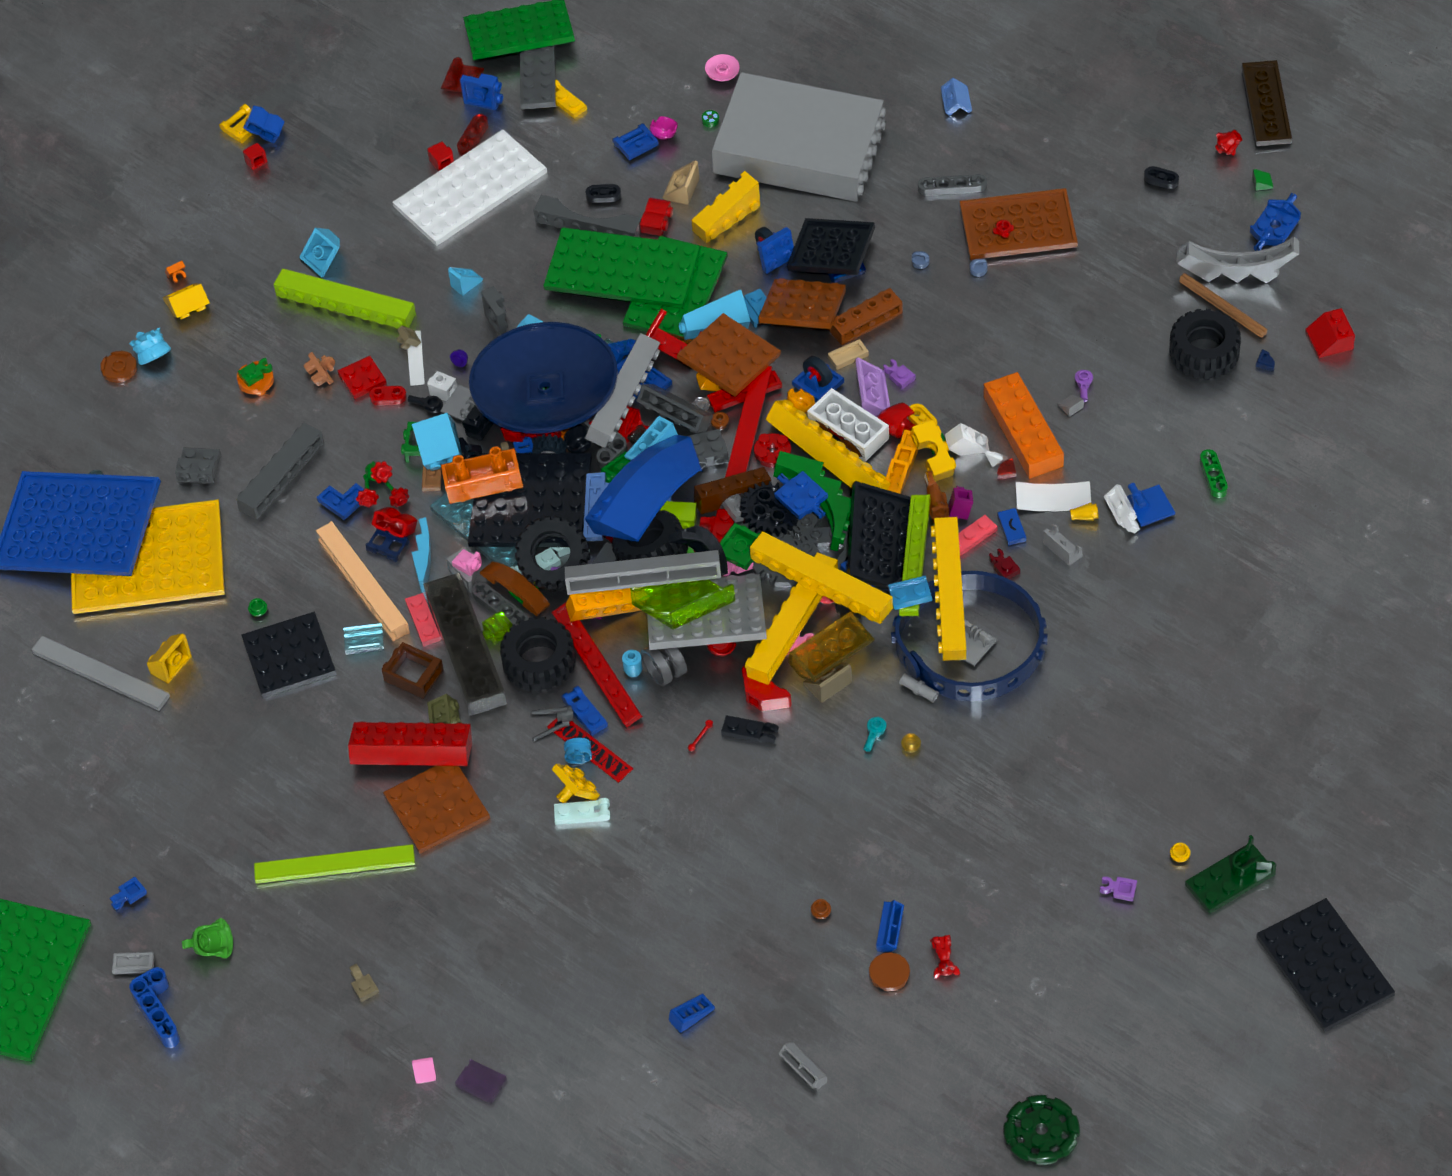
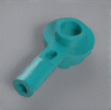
M873 717L867 722L869 736L864 745V751L870 752L876 737H880L885 732L887 724L883 718Z

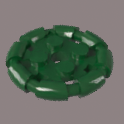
M1033 1095L1026 1097V1100L1023 1102L1018 1101L1007 1113V1122L1003 1126L1004 1138L1006 1143L1010 1144L1011 1151L1023 1161L1036 1162V1165H1049L1057 1163V1160L1060 1158L1065 1159L1076 1147V1139L1080 1136L1079 1121L1077 1116L1073 1115L1072 1108L1061 1099L1056 1097L1055 1099L1047 1098V1095ZM1045 1106L1052 1107V1111L1045 1108ZM1031 1108L1033 1112L1027 1114L1025 1110ZM1065 1117L1066 1121L1062 1123L1060 1119ZM1015 1122L1021 1123V1127L1015 1126ZM1044 1127L1047 1129V1133L1043 1135L1038 1134L1036 1129ZM1062 1134L1068 1135V1138H1062ZM1022 1139L1023 1143H1018L1017 1140ZM1032 1148L1040 1150L1039 1153H1032Z

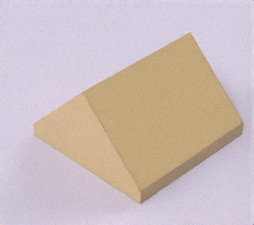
M696 160L673 172L662 197L664 200L689 205L699 181V168Z

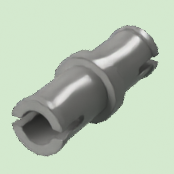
M906 673L900 679V685L914 691L915 695H921L933 703L939 695L938 691L925 685L924 681H918Z

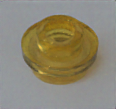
M912 733L905 735L901 741L902 749L909 753L918 751L921 747L920 738Z

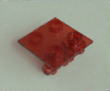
M456 57L449 67L441 89L462 92L460 83L462 75L479 78L481 73L483 74L484 68L463 65L462 59Z

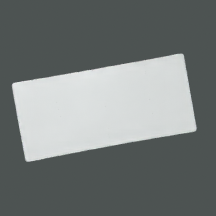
M1090 481L1064 484L1016 482L1017 509L1051 512L1070 511V509L1091 503Z

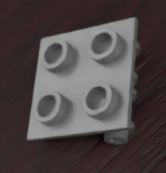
M458 385L440 412L448 413L450 416L464 421L475 405L470 389Z
M965 619L966 660L964 661L975 666L996 643L997 639Z

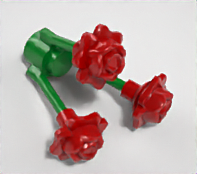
M373 461L365 467L366 474L363 476L365 489L359 491L356 497V501L359 502L360 506L370 508L372 505L377 504L379 495L376 494L375 490L369 489V480L376 481L377 483L383 481L392 494L389 496L391 506L399 507L407 503L409 498L408 489L400 487L397 490L389 483L388 478L392 476V472H390L392 467L387 465L385 461L381 463Z

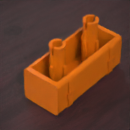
M492 447L489 450L490 454L464 459L462 455H456L452 459L453 462L442 464L441 469L449 503L466 502V500L523 488L515 448L501 451L499 447Z

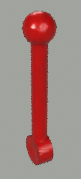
M712 720L705 722L703 730L694 742L688 745L689 751H694L696 744L708 728L713 727Z

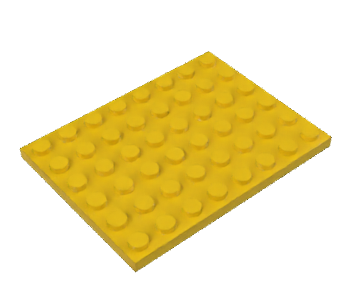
M219 499L153 508L132 576L71 573L73 614L225 595Z

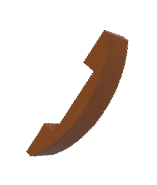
M492 561L480 571V575L492 584L500 583L523 600V607L535 616L540 615L550 606L544 595L514 569Z

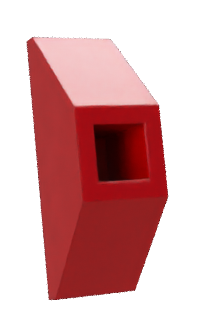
M745 666L742 668L747 703L762 712L791 707V694L786 689L776 686L772 681L767 685L747 677Z

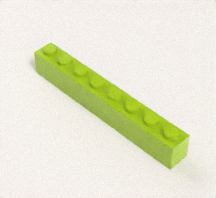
M283 268L274 282L276 296L344 313L348 316L359 317L363 320L374 321L382 325L393 326L397 329L401 326L409 328L416 316L415 306L412 302Z

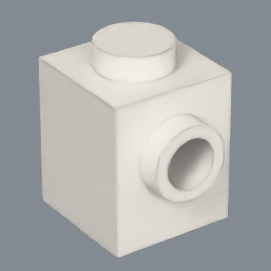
M436 371L427 383L429 394L447 402L457 388L456 378Z

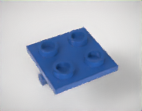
M1135 483L1128 485V489L1132 494L1128 495L1127 498L1136 513V520L1140 527L1175 515L1176 512L1160 485L1142 491L1138 490Z

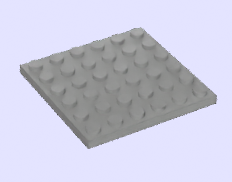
M760 574L729 575L717 579L646 586L650 650L767 639Z

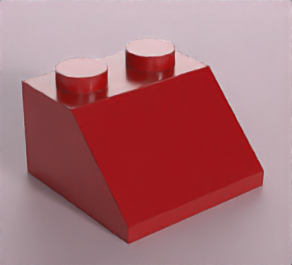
M1342 308L1324 312L1305 329L1318 358L1354 349L1355 334Z

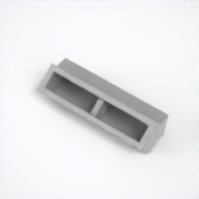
M793 1042L783 1045L779 1055L812 1088L818 1090L827 1083V1076ZM788 1054H791L800 1064L798 1065ZM805 1069L815 1078V1081L804 1071Z

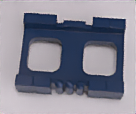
M376 528L375 533L369 542L366 543V551L374 554L379 552V554L386 556L387 559L397 562L399 560L398 556L410 542L407 537H396L388 531ZM380 535L386 538L382 545L372 543L376 536ZM393 542L402 544L398 551L389 549Z

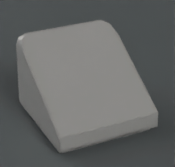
M1070 395L1057 405L1070 417L1084 408V400L1075 395Z

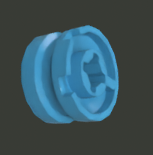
M586 738L567 740L564 743L565 761L570 764H583L592 759L591 741Z

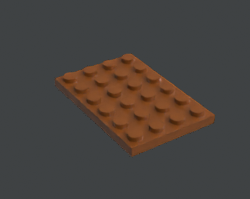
M1066 188L960 201V210L970 260L1078 247ZM1007 220L1014 226V230L1009 233L1008 238H1003L999 234L993 233V229L996 228L998 221Z

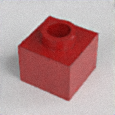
M258 143L243 150L245 163L252 170L267 163L265 150Z

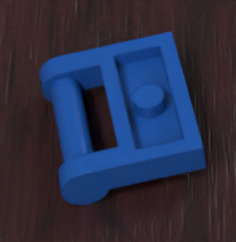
M643 123L638 125V128L612 139L615 147L619 148L628 160L659 145L657 138Z

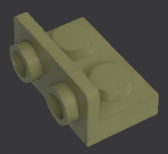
M448 694L427 702L430 723H461L458 711L460 708L456 699H453Z

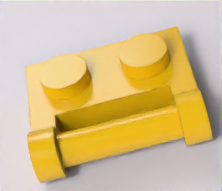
M243 104L239 111L228 120L222 121L219 124L223 132L241 144L253 135L243 128L251 110L247 104ZM243 115H246V117L242 119L238 124H236L233 128L230 127Z

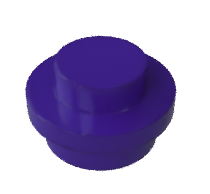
M458 349L451 353L450 359L454 365L464 367L468 362V355L465 351Z

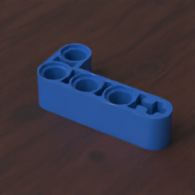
M155 967L130 982L129 988L134 1001L161 1043L167 1048H173L180 1042V1037L176 1025L157 998L159 994L168 989L169 982L165 971L160 967Z

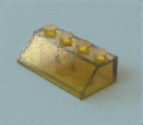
M850 611L789 652L788 663L801 678L814 683L874 642L875 639Z

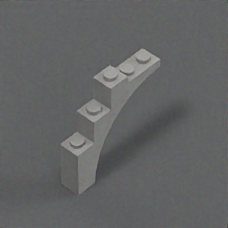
M1292 237L1286 242L1268 249L1243 253L1216 251L1188 241L1177 249V264L1208 282L1223 274L1238 283L1251 274L1267 284L1279 275L1280 267L1299 255V240Z

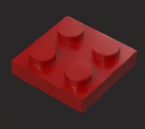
M371 356L337 370L339 377L354 399L369 393L374 387L387 385L385 377Z

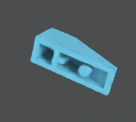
M658 416L624 457L631 461L648 447L678 435L673 423Z

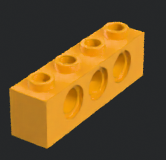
M644 587L572 594L566 602V608L571 622L642 611L648 598Z

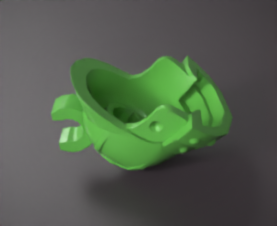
M223 918L217 919L211 925L199 926L193 932L191 939L182 941V948H193L196 954L202 956L216 955V957L228 958L233 950V936L230 926Z

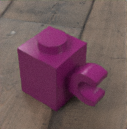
M961 486L953 488L948 503L949 517L968 520L973 505L972 490L964 489Z

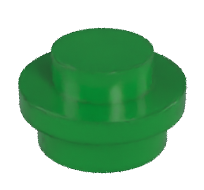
M260 598L251 600L248 606L249 613L256 617L264 615L267 611L266 602Z

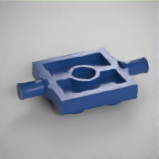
M804 471L790 480L783 473L778 475L777 480L783 486L774 493L775 498L799 520L812 512L820 519L822 516H825L826 513L819 506L828 498V493Z

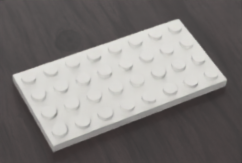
M502 129L392 203L397 211L433 244L438 246L546 174L547 168Z

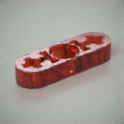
M475 115L458 141L457 149L461 156L475 148L486 132L488 119L485 115ZM471 133L477 134L475 137H469L468 135Z

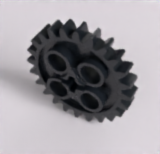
M769 481L768 485L761 482L760 487L754 484V488L749 487L748 492H744L743 498H741L740 517L744 518V524L749 523V529L755 527V533L760 530L769 533L771 536L775 533L779 537L780 532L786 535L787 530L792 531L793 526H797L799 519L775 498L774 493L780 489L778 482L775 486H772L771 481Z

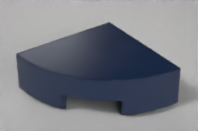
M1262 349L1256 362V367L1274 372L1275 361L1269 352Z

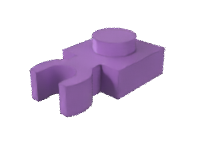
M893 359L890 360L892 367L883 365V370L886 374H889L890 380L901 389H904L916 380L914 373L904 365L898 367L897 362Z
M1102 877V883L1108 886H1100V893L1109 894L1112 892L1113 898L1133 902L1137 880L1117 877L1116 881H1112L1109 877Z

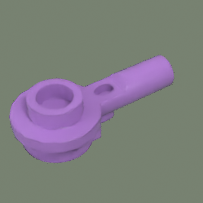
M1080 370L1075 374V382L1080 388V398L1087 402L1088 388L1093 382V374L1088 370Z

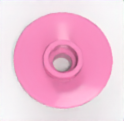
M727 54L713 56L705 65L707 76L715 81L731 80L740 70L738 60Z

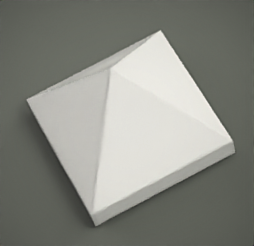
M987 450L985 452L992 467L1008 459L1007 456L995 451Z

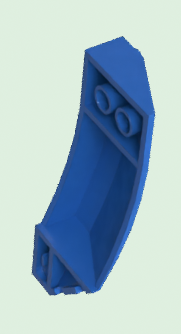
M682 435L669 437L648 447L625 465L604 489L585 517L593 533L638 542L658 511L674 492L697 472H703L691 437Z

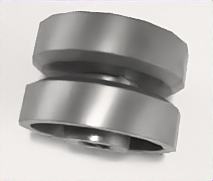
M648 645L640 651L647 671L660 686L670 683L673 680V676L678 678L687 672L685 660L678 648L650 650Z

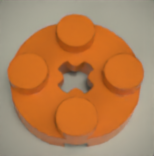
M273 371L263 373L264 378L249 387L237 373L239 389L248 394L264 395L273 385Z

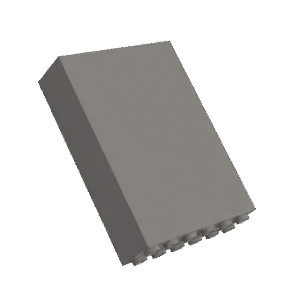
M740 72L712 149L713 173L742 178L740 174L746 171L760 183L857 202L859 195L862 196L864 191L863 183L867 182L868 179L867 171L872 168V156H876V144L881 141L882 133L880 132L885 129L886 120L883 119L886 115V108H884V100Z

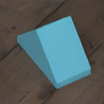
M449 267L448 269L451 287L462 296L483 280L472 269Z

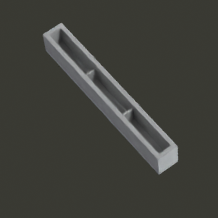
M640 333L618 374L612 396L605 406L597 412L585 439L606 448L608 442H613L617 434L614 431H619L623 423L621 418H626L629 411L627 407H631L636 398L633 395H638L642 387L640 382L644 384L648 376L646 371H651L654 365L652 360L656 361L660 354V350H658L659 341Z
M718 550L565 567L567 595L721 578Z

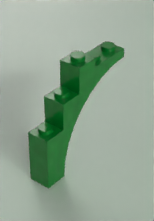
M780 451L773 477L777 478L778 475L783 473L790 480L804 471L828 493V498L820 504V507L826 513L831 527L832 540L830 550L838 551L839 544H844L846 534L843 531H847L850 526L852 498L842 496L843 490L840 489L842 481L824 477L825 471L822 470L824 462Z

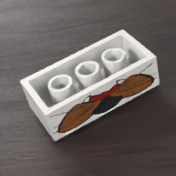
M832 388L807 411L810 420L816 421L820 428L830 432L835 440L844 443L849 451L858 454L859 458L864 462L889 440L888 424Z

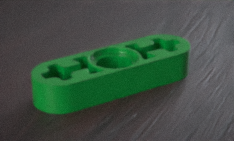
M1210 449L1202 451L1200 454V465L1210 493L1215 498H1222L1227 494L1228 484L1217 453ZM1216 471L1219 473V475L1210 476L1209 472ZM1216 483H1218L1219 488L1222 490H1218V488H1216Z

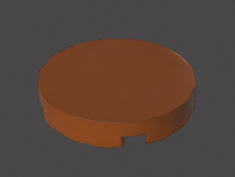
M114 351L108 357H104L101 362V373L109 382H125L131 379L137 371L135 357L126 351Z
M892 952L882 953L876 956L870 964V980L875 987H879L883 991H897L906 985L910 977L909 964L899 954Z

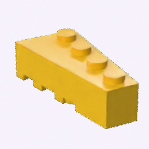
M746 171L740 174L742 178L737 182L733 181L728 185L730 188L723 195L720 193L715 197L716 199L711 206L708 204L691 220L692 231L705 243L715 239L719 234L728 230L732 225L744 219L746 215L757 210L760 206L759 182Z

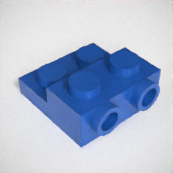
M482 73L479 78L462 75L460 83L464 104L497 110L499 104L503 102V94H500L502 83L498 82V77Z

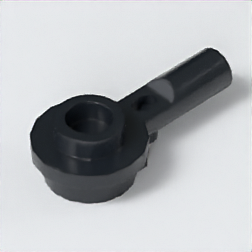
M408 396V402L425 406L426 411L429 413H437L443 407L442 400L437 396H427L426 398Z

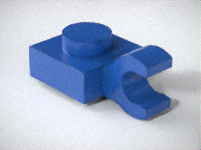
M133 877L118 887L119 893L110 897L111 905L115 910L120 909L126 901L131 905L145 896L147 891L138 879Z

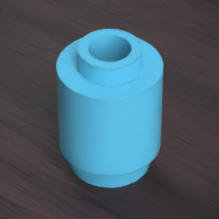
M636 650L626 651L622 656L623 670L628 676L637 677L643 669L641 654Z

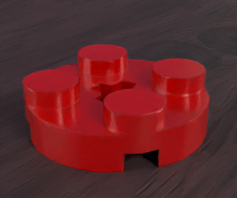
M764 433L759 436L754 445V456L765 467H775L780 451L791 454V444L785 435ZM775 448L777 450H774V452L771 453L769 449Z

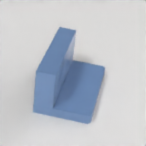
M952 78L941 87L946 114L951 116L959 108L968 113L972 112L967 85Z

